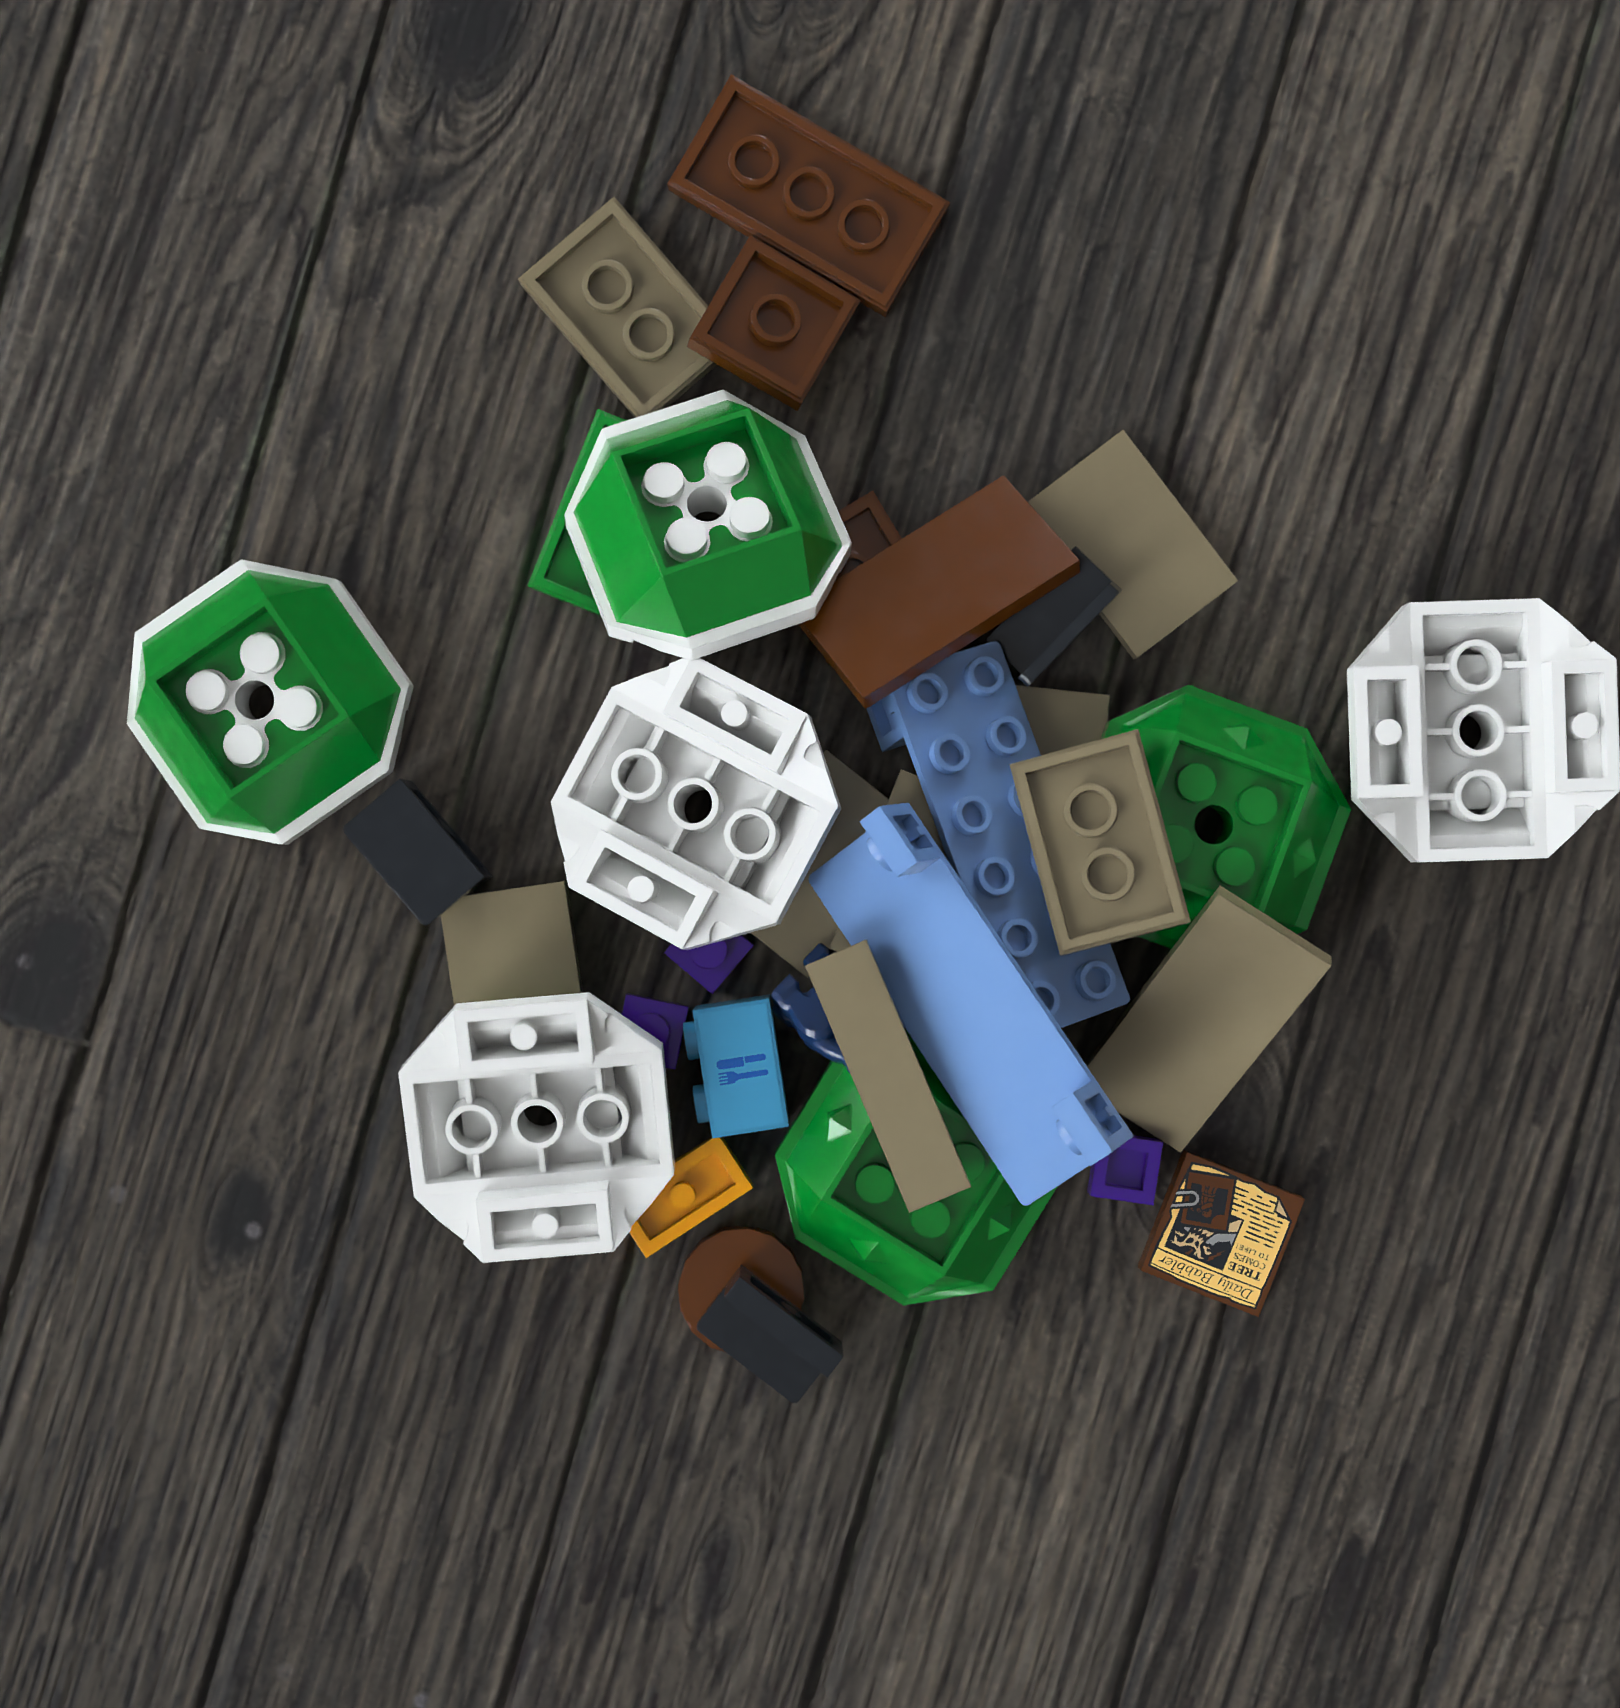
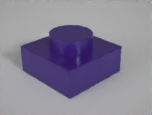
M743 935L691 950H683L671 944L664 954L713 994L754 944Z
M627 993L622 1015L663 1042L665 1068H677L684 1034L683 1023L687 1020L689 1006Z
M1134 1135L1119 1148L1091 1166L1087 1193L1093 1197L1154 1206L1163 1142L1156 1138Z

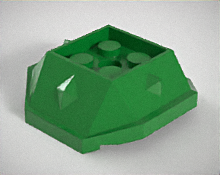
M1191 685L1181 687L1108 721L1101 739L1136 729L1139 731L1191 923L1221 885L1294 933L1299 934L1306 931L1351 812L1348 802L1308 729ZM1205 807H1210L1217 811L1223 822L1221 835L1210 844L1198 837L1194 826L1197 814ZM1191 923L1137 937L1172 949Z
M907 1030L906 1033L971 1183L970 1188L909 1213L853 1078L843 1064L833 1061L829 1063L775 1151V1158L795 1239L903 1306L993 1291L1057 1189L1055 1187L1027 1206L1020 1203Z

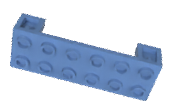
M993 641L955 652L867 708L882 752L904 745L907 746L949 863L1059 1026L1063 1028L1127 1004L1130 1001V996L1111 944L1060 956L1009 765L1041 756L1001 645Z
M909 803L879 806L859 821L866 832L810 874L809 883L851 946L864 940L868 941L904 1027L1020 1203L1027 1206L1089 1165L1092 1166L1106 1157L1134 1135Z

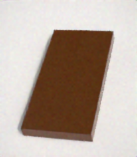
M732 74L667 183L668 190L743 235L755 237L860 299V303L885 318L950 206V202Z
M1003 475L835 580L817 616L798 625L863 707L867 709L1079 574L1080 560Z

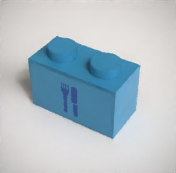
M770 994L695 1006L692 1010L694 1021L684 1022L683 1031L688 1060L700 1059L704 1084L693 1085L698 1123L710 1122L712 1138L789 1127V1114Z

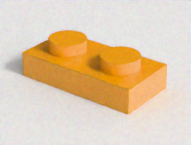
M711 1136L675 1160L674 1176L653 1203L632 1225L629 1232L646 1258L753 1189V1182L723 1137L712 1138Z

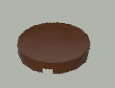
M749 1226L723 1227L702 1238L686 1257L678 1284L680 1311L692 1333L710 1348L725 1352L697 1330V1322L741 1264L801 1310L805 1299L802 1268L791 1247L773 1232Z

